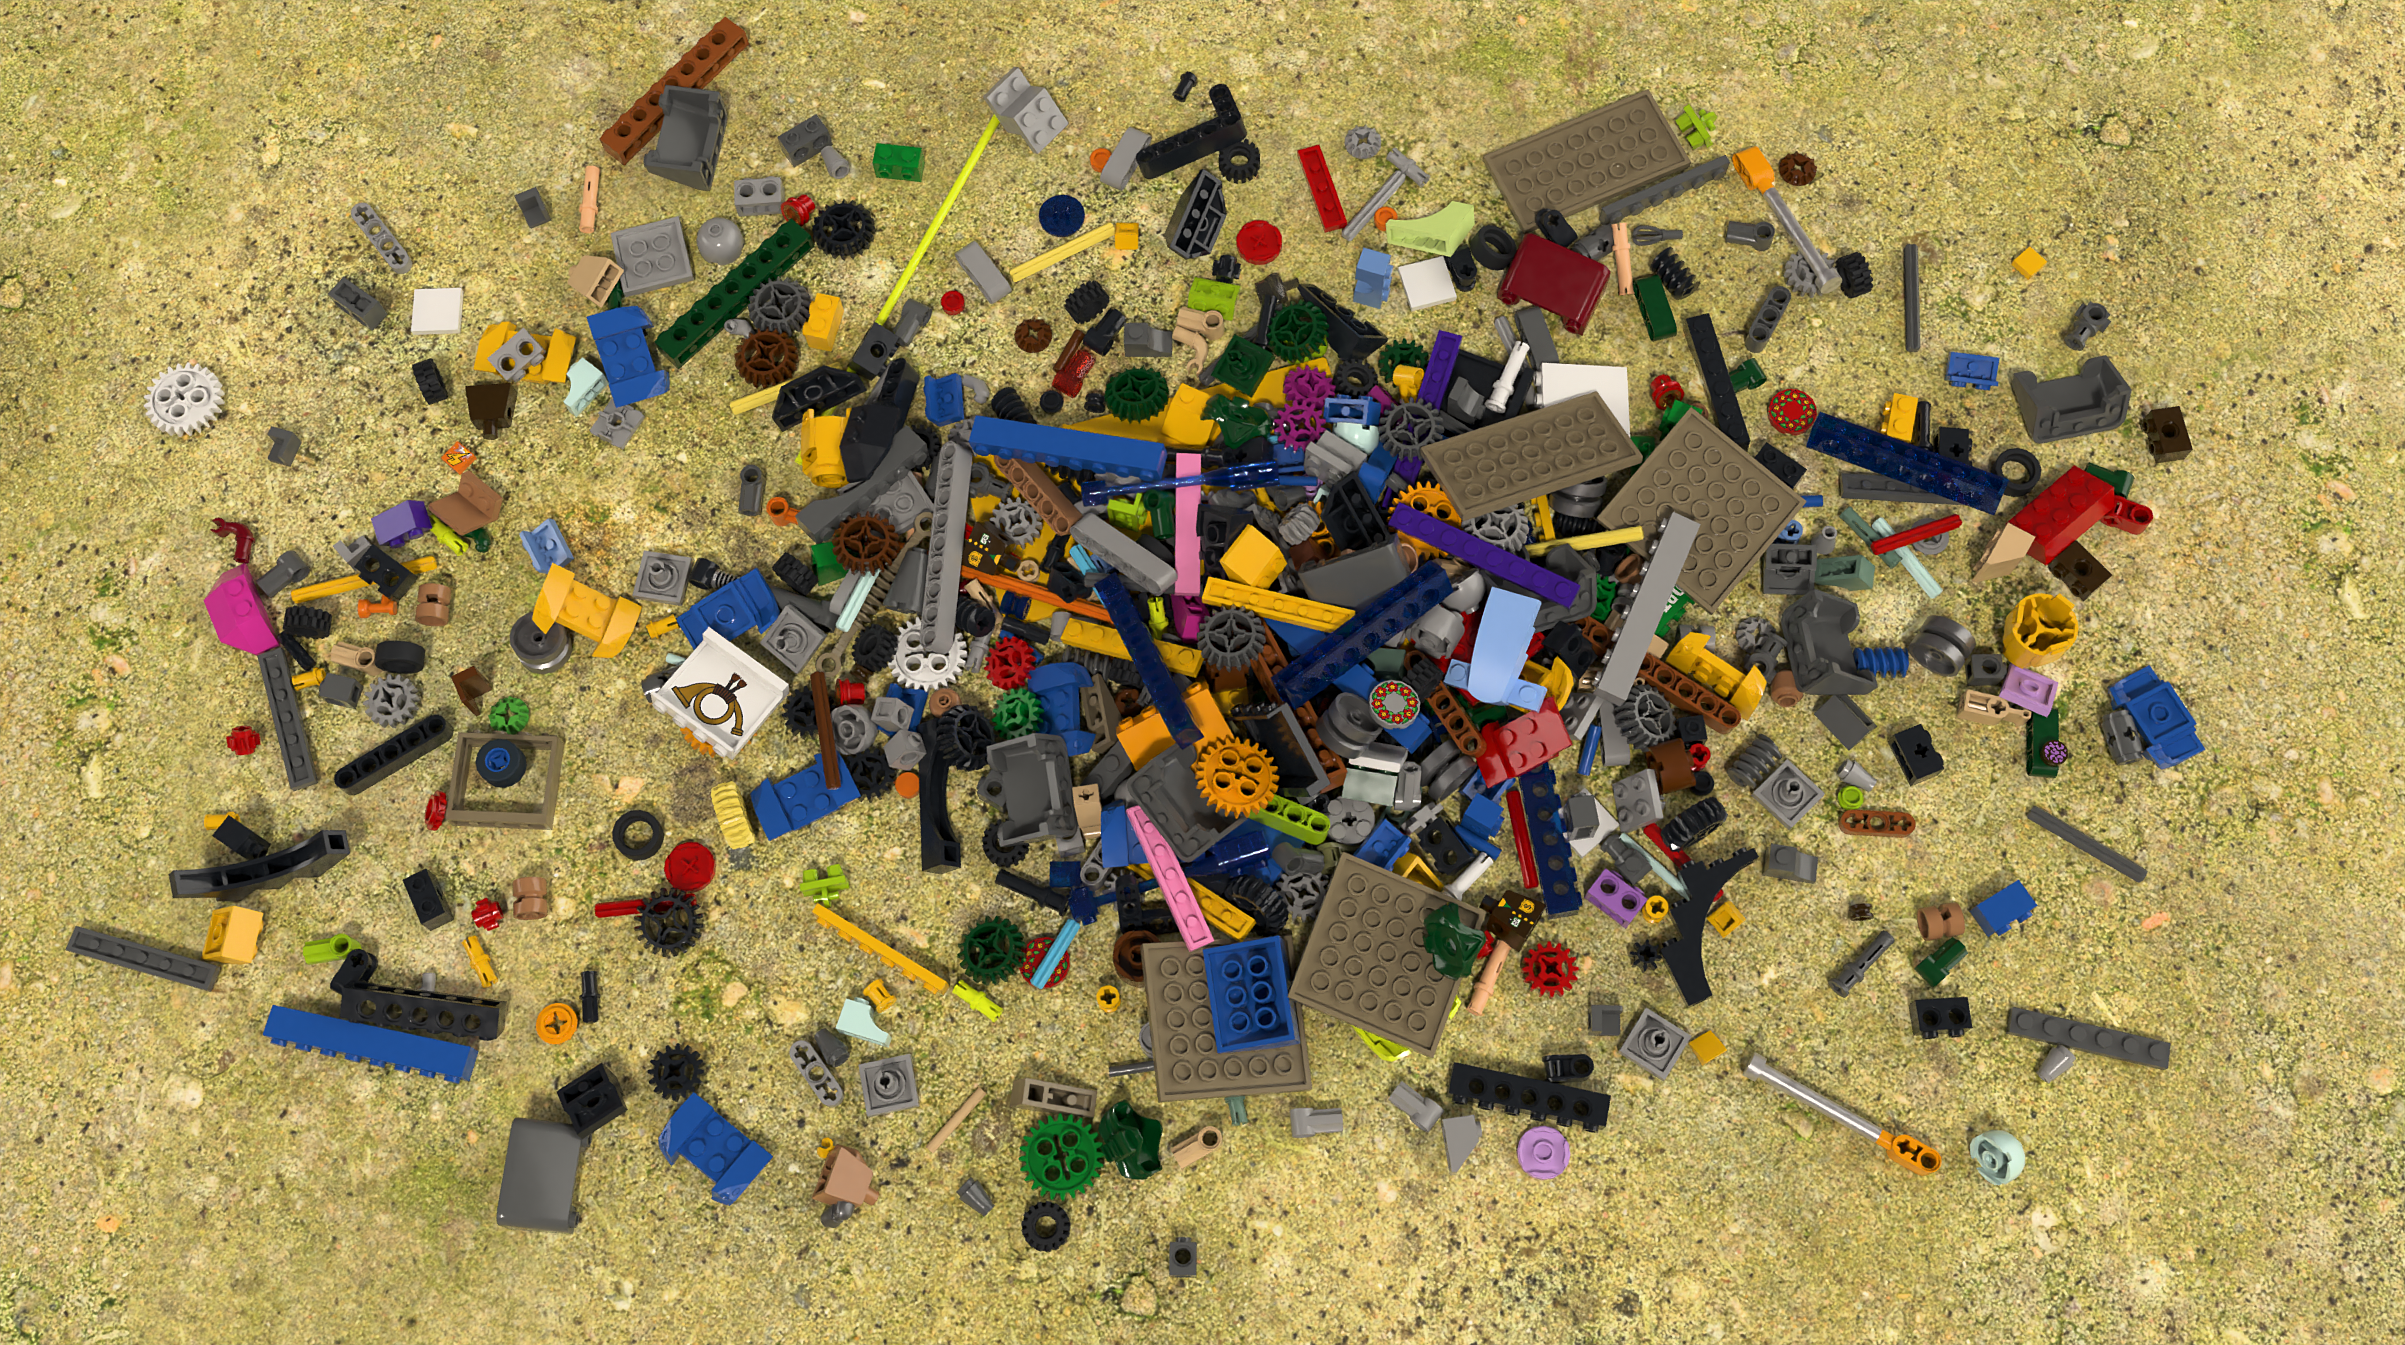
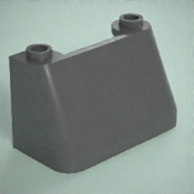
M665 85L664 93L660 94L659 106L663 109L664 119L656 150L651 149L648 154H645L644 167L651 174L697 190L710 191L727 126V110L721 94L718 91Z
M2106 355L2088 359L2083 364L2080 375L2037 383V377L2033 372L2023 371L2014 373L2012 381L2028 432L2034 442L2038 444L2118 428L2126 419L2132 391Z
M1398 534L1386 536V541L1378 544L1377 542L1372 543L1370 547L1326 561L1325 559L1319 560L1318 565L1315 564L1314 560L1302 563L1298 575L1309 599L1354 610L1355 614L1394 601L1404 603L1411 600L1417 588Z
M1568 543L1553 548L1547 554L1546 567L1544 569L1581 586L1570 610L1485 570H1479L1485 582V597L1487 600L1491 588L1495 587L1542 602L1533 625L1535 628L1534 634L1554 628L1559 621L1570 623L1588 617L1596 609V571Z
M1812 589L1783 612L1781 625L1784 638L1788 642L1787 651L1795 685L1799 692L1807 695H1866L1878 688L1876 677L1872 671L1863 669L1857 673L1848 634L1860 622V614L1856 603L1817 589Z
M1033 733L986 746L987 762L994 771L1002 772L1009 821L1002 822L999 825L997 835L1000 847H1011L1064 838L1076 834L1078 822L1074 807L1068 752L1062 737Z
M1184 737L1154 757L1131 776L1127 782V788L1130 795L1181 860L1191 862L1248 818L1244 816L1243 812H1240L1238 819H1236L1232 811L1225 817V809L1221 808L1216 813L1215 808L1217 805L1207 806L1209 797H1200L1204 789H1196V785L1200 780L1195 779V774L1190 768L1197 759V752L1187 737Z
M515 1117L511 1125L496 1215L497 1224L510 1230L573 1234L574 1228H577L579 1224V1212H576L575 1207L572 1205L580 1152H584L586 1147H590L592 1133L581 1139L576 1134L573 1124Z

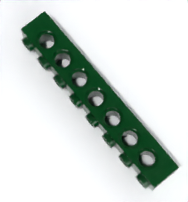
M793 219L782 224L775 234L765 239L756 251L747 255L736 269L730 270L719 284L714 285L709 290L707 295L701 300H697L687 313L679 316L668 330L659 334L654 341L659 352L679 370L724 329V324L727 320L735 319L750 304L749 296H754V289H761L760 282L766 285L769 278L773 282L776 281L778 276L782 277L815 247L811 235ZM755 275L754 277L747 279L748 276ZM738 290L736 293L730 294L732 291ZM703 321L702 324L695 325L697 322ZM686 337L684 340L678 341L679 338Z

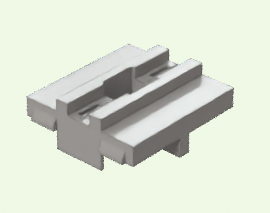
M611 399L603 412L599 411V418L590 429V432L601 440L607 441L611 445L623 450L645 417L642 412L634 410L629 405L616 408L614 400ZM617 420H621V424L615 427L614 425Z
M1432 801L1401 825L1404 830L1403 833L1406 836H1410L1415 832L1417 835L1437 819L1436 815L1443 809V806L1440 803L1436 806Z

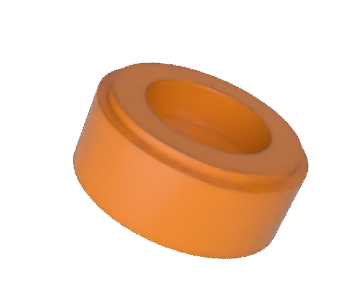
M1099 148L1091 153L1090 164L1093 170L1102 172L1112 155L1109 150Z
M1390 207L1379 208L1374 215L1375 226L1381 231H1386L1388 220H1397L1396 211Z
M911 772L899 775L895 781V788L898 794L906 799L917 796L919 794L918 776Z

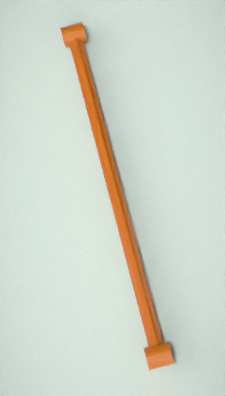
M774 497L768 501L766 510L775 525L786 526L789 523L798 525L795 515L800 510L790 508L787 501L782 497ZM784 509L781 514H775L777 510ZM898 542L900 548L896 550L897 553H899L905 543ZM961 565V577L971 580L977 578L980 583L1110 623V627L1113 629L1128 632L1132 627L1131 613L1125 605L1117 604L1106 609L1102 605L1077 598L1072 603H1066L1062 598L1045 587L1003 574L989 575ZM1117 616L1126 617L1123 622L1114 621Z

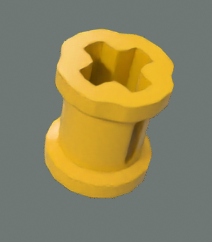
M1661 896L1650 897L1642 908L1643 919L1650 924L1662 921L1669 910L1667 901ZM1654 906L1659 908L1656 914L1651 912Z
M882 979L873 981L863 990L864 996H868L875 1004L877 1013L886 1011L897 1000L883 986L884 982Z
M1105 985L1098 990L1096 999L1099 1008L1106 1013L1115 1012L1121 1004L1118 990L1111 985ZM1107 994H1111L1113 998L1111 1004H1107L1105 1001Z

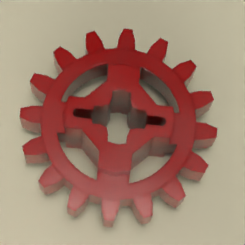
M1014 636L1012 639L1004 637L1003 643L996 641L997 648L995 650L989 649V652L992 654L991 657H985L989 665L984 667V670L990 672L986 676L987 679L992 681V685L1008 691L1009 688L1017 690V684L1025 686L1024 679H1031L1029 671L1035 670V667L1031 665V662L1036 660V657L1031 655L1034 649L1029 647V643Z
M1551 941L1547 942L1545 948L1538 943L1536 945L1537 952L1530 949L1528 955L1531 958L1524 957L1523 963L1527 967L1522 968L1521 973L1528 975L1523 982H1531L1530 991L1533 992L1538 989L1539 997H1542L1544 993H1548L1549 999H1552L1556 992L1559 997H1562L1564 995L1563 989L1570 991L1573 988L1569 982L1576 983L1578 979L1575 975H1572L1579 970V967L1572 966L1576 961V957H1568L1569 948L1565 951L1560 950L1561 943H1558L1555 948L1552 947ZM1544 954H1553L1556 956L1546 957ZM1563 963H1565L1567 976H1565L1566 974L1562 972ZM1533 964L1538 969L1537 977L1533 973ZM1554 967L1555 970L1549 974L1545 972L1546 968ZM1554 983L1556 986H1546L1544 984Z

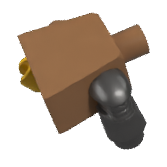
M826 1137L822 1139L821 1145L828 1148L817 1147L818 1156L826 1158L812 1199L832 1205L821 1215V1223L824 1227L836 1228L843 1220H848L852 1216L854 1209L861 1206L863 1202L870 1206L874 1205L879 1197V1191L869 1186L873 1171L867 1167L860 1152L857 1149L840 1144L834 1146L833 1141Z

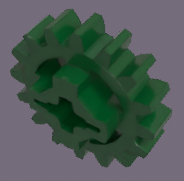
M1403 338L1402 344L1394 340L1393 347L1387 344L1385 352L1381 351V360L1378 362V367L1381 368L1380 376H1386L1385 383L1393 382L1394 370L1400 364L1417 367L1416 361L1418 360L1420 368L1425 373L1429 363L1428 352L1422 353L1424 346L1415 347V340L1407 344L1406 338ZM1389 360H1391V364H1392V368H1391V369H1390L1389 364H1388Z

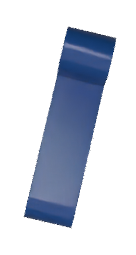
M1380 440L1368 462L1362 464L1358 473V478L1374 506L1386 485L1387 477L1394 470L1399 455L1397 454L1392 458L1390 456L1391 450L1385 451L1383 448L1385 443H1381Z

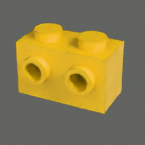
M817 293L815 301H811L809 307L810 317L808 322L805 321L802 334L805 336L809 347L832 351L844 313L840 297Z
M1894 393L1890 401H1885L1882 412L1885 415V419L1879 429V436H1881L1879 448L1904 453L1911 442L1918 398Z

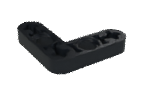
M1122 875L1116 879L1115 892L1122 934L1129 931L1142 930L1149 931L1154 935L1180 932L1169 907L1149 910L1141 909L1139 884L1135 876ZM1126 886H1129L1130 893L1125 894ZM1128 903L1136 905L1134 908L1126 909L1123 907V905ZM1154 919L1163 920L1160 924L1151 923Z

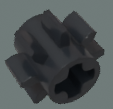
M1222 255L1219 261H1213L1212 276H1216V281L1231 284L1233 279H1239L1241 264L1237 263V259L1233 256Z
M1646 939L1642 946L1636 942L1633 945L1636 952L1632 951L1628 954L1630 958H1634V963L1631 967L1638 966L1641 968L1642 973H1645L1648 967L1656 970L1657 965L1654 961L1662 959V956L1657 955L1656 951L1659 945L1653 947L1649 944L1648 939ZM1643 951L1646 952L1647 957H1650L1648 961H1644V956L1641 955Z

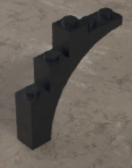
M322 830L295 846L257 859L211 868L173 870L168 874L172 897L216 898L217 902L242 901L255 890L281 889L294 878H318L350 854L346 830Z
M1746 847L1732 853L1733 858L1724 861L1723 858L1711 862L1708 864L1709 869H1706L1703 861L1696 863L1695 860L1680 866L1682 870L1678 872L1677 876L1690 901L1687 902L1684 898L1671 905L1673 909L1669 910L1668 915L1681 940L1677 941L1675 937L1662 943L1663 948L1660 949L1659 954L1662 956V960L1687 1009L1713 996L1705 977L1701 956L1702 932L1706 915L1714 898L1724 884L1740 870L1757 861L1759 856L1755 848L1747 850Z

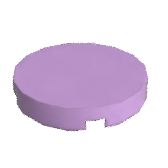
M1548 1126L1533 1127L1525 1132L1518 1142L1516 1151L1518 1163L1523 1171L1532 1178L1539 1180L1553 1179L1560 1175L1569 1163V1143L1555 1128Z

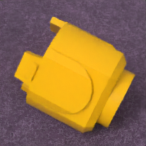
M852 408L846 409V417L821 416L814 418V409H808L803 414L801 427L802 472L811 478V482L817 486L842 488L849 484L839 446Z
M2038 593L2023 598L2006 616L2003 635V655L2005 658L2021 669L2030 666L2039 667L2058 660L2073 645L2078 635V621L2075 613L2072 611L2075 605L2060 593L2055 597L2050 594Z

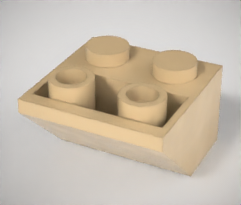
M2007 523L2003 530L1998 528L1986 544L1982 557L1976 562L1973 568L1976 574L1972 580L1980 582L2010 575L2025 557L2035 537L2010 523Z

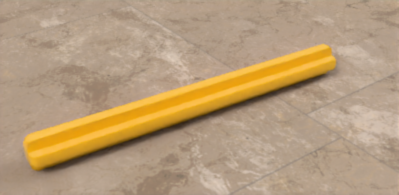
M432 555L400 563L413 574L437 568V561ZM358 573L294 589L291 591V597L298 604L370 585L358 577L360 574ZM393 577L391 580L398 579L399 577Z

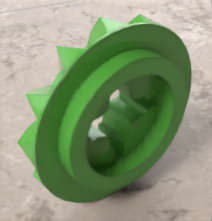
M509 696L505 699H499L498 703L491 706L492 710L490 715H488L490 725L495 731H504L514 735L523 730L527 725L529 709L521 699ZM510 708V711L516 715L510 716L509 721L507 723V720L502 716L503 714H507V711Z

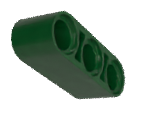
M1653 275L1634 280V295L1650 340L1654 342L1675 337L1677 335V326L1660 277Z
M2051 708L2048 717L2031 711V718L2026 722L2027 775L2054 779L2057 777L2059 766L2050 767L2043 763L2040 758V749L2048 741H2059L2058 709Z

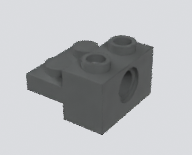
M1771 544L1763 553L1762 594L1805 595L1814 589L1815 570L1817 568V545ZM1780 571H1798V572H1797V573H1790V572H1780Z

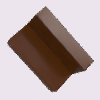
M472 666L451 676V679L461 702L477 717L481 713L474 698L491 691L492 687L475 666Z

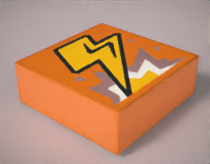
M458 441L441 457L459 475L477 459L473 453Z

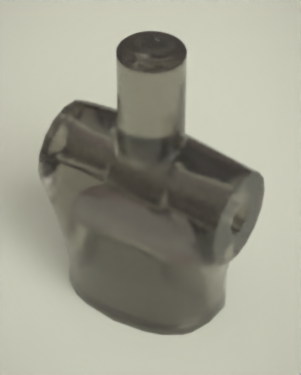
M1272 273L1265 279L1254 283L1261 306L1262 297L1265 294L1270 295V298H1272V295L1278 297L1276 305L1279 303L1285 304L1288 301L1287 291L1297 288L1299 280L1295 278L1283 282L1279 273Z

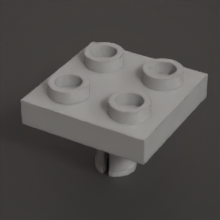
M644 550L632 594L634 599L682 606L693 565L692 558Z
M789 604L785 606L760 643L792 671L799 674L818 650L827 634L794 606Z
M1592 693L1569 694L1565 705L1559 712L1571 740L1581 741L1583 736L1587 737L1590 724L1595 725L1592 720L1605 699Z
M1787 759L1751 796L1790 830L1825 793Z
M1645 769L1612 784L1621 833H1630L1664 819L1662 810L1665 807V802L1660 800L1665 798L1663 795H1659L1654 769Z
M1645 1008L1618 1053L1664 1081L1690 1040L1691 1035L1650 1009Z
M911 1054L858 1065L868 1118L920 1107Z

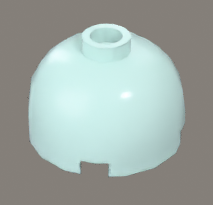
M1337 422L1333 423L1332 434L1367 455H1370L1378 446L1381 435L1378 433V427L1371 425L1370 428H1367V426H1362L1363 424Z
M1989 1130L1973 1138L1971 1141V1158H1977L1981 1167H1976V1169L1988 1182L1998 1186L2002 1183L2005 1185L2021 1174L2025 1166V1153L2022 1144L2012 1134L2003 1130Z

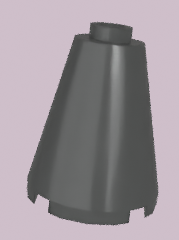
M913 547L912 551L906 552L883 601V607L905 614H916L917 612V616L922 617L929 556L927 555V550Z

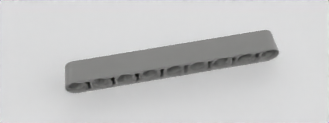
M953 441L946 442L942 446L939 455L919 638L922 647L941 655L947 654L953 644L972 466L971 451Z

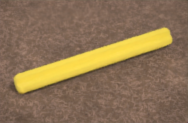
M1111 222L1097 227L1010 269V277L1014 282L1022 280L1115 235V228Z
M839 362L827 365L832 368L843 370ZM803 375L731 401L730 408L733 414L737 415L777 400L781 386Z
M1635 526L1524 546L1529 553L1530 559L1547 556L1553 548L1567 543L1575 551L1639 541L1644 538V531L1642 526Z

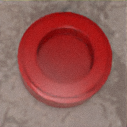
M958 291L946 292L941 298L943 311L948 315L960 314L965 308L963 295Z

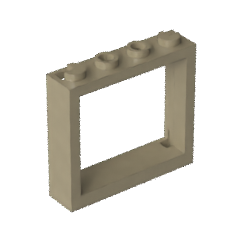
M473 730V732L468 733L458 732L445 820L452 826L552 830L564 743L557 735H549L548 733H542V736H535L529 732H517V735H511L504 731H493L492 734L483 733L479 730ZM495 739H507L519 749L551 750L542 814L463 810L472 747H482L487 742Z

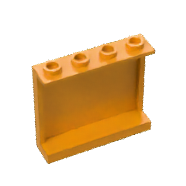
M1206 681L1201 684L1200 682L1193 683L1186 688L1187 691L1179 695L1172 694L1166 697L1162 704L1156 707L1154 705L1148 706L1141 711L1140 715L1134 718L1127 717L1118 723L1116 735L1136 771H1139L1154 757L1184 737H1187L1197 752V759L1190 766L1196 775V772H1198L1196 769L1197 764L1201 762L1200 757L1202 753L1207 754L1208 746L1214 748L1216 741L1224 745L1226 738H1229L1231 743L1235 742L1236 738L1209 691ZM1222 760L1226 765H1233L1229 760Z

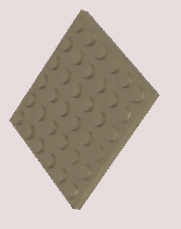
M1691 407L1595 520L1608 531L1642 526L1644 538L1624 544L1647 562H1649L1652 554L1648 553L1654 539L1658 540L1661 532H1658V528L1663 518L1668 519L1672 512H1675L1701 524L1675 586L1707 613L1712 615L1807 501Z
M1342 852L1287 997L1292 1001L1426 1057L1434 1058L1462 978L1454 981L1435 970L1433 954L1427 953L1423 942V936L1428 934L1423 924L1424 919L1442 905H1446L1447 902H1453L1458 904L1460 921L1469 928L1480 930L1486 911Z
M1292 935L1280 936L1285 941L1292 983L1296 972ZM1251 937V938H1245V939L1243 940V942L1252 941V940H1257V939H1262V938H1268V937ZM1216 939L1213 943L1189 952L1184 941L1146 943L1140 946L1158 1103L1312 1090L1301 1004L1295 1001L1301 1044L1272 1049L1217 1053L1203 949L1239 943L1235 939Z

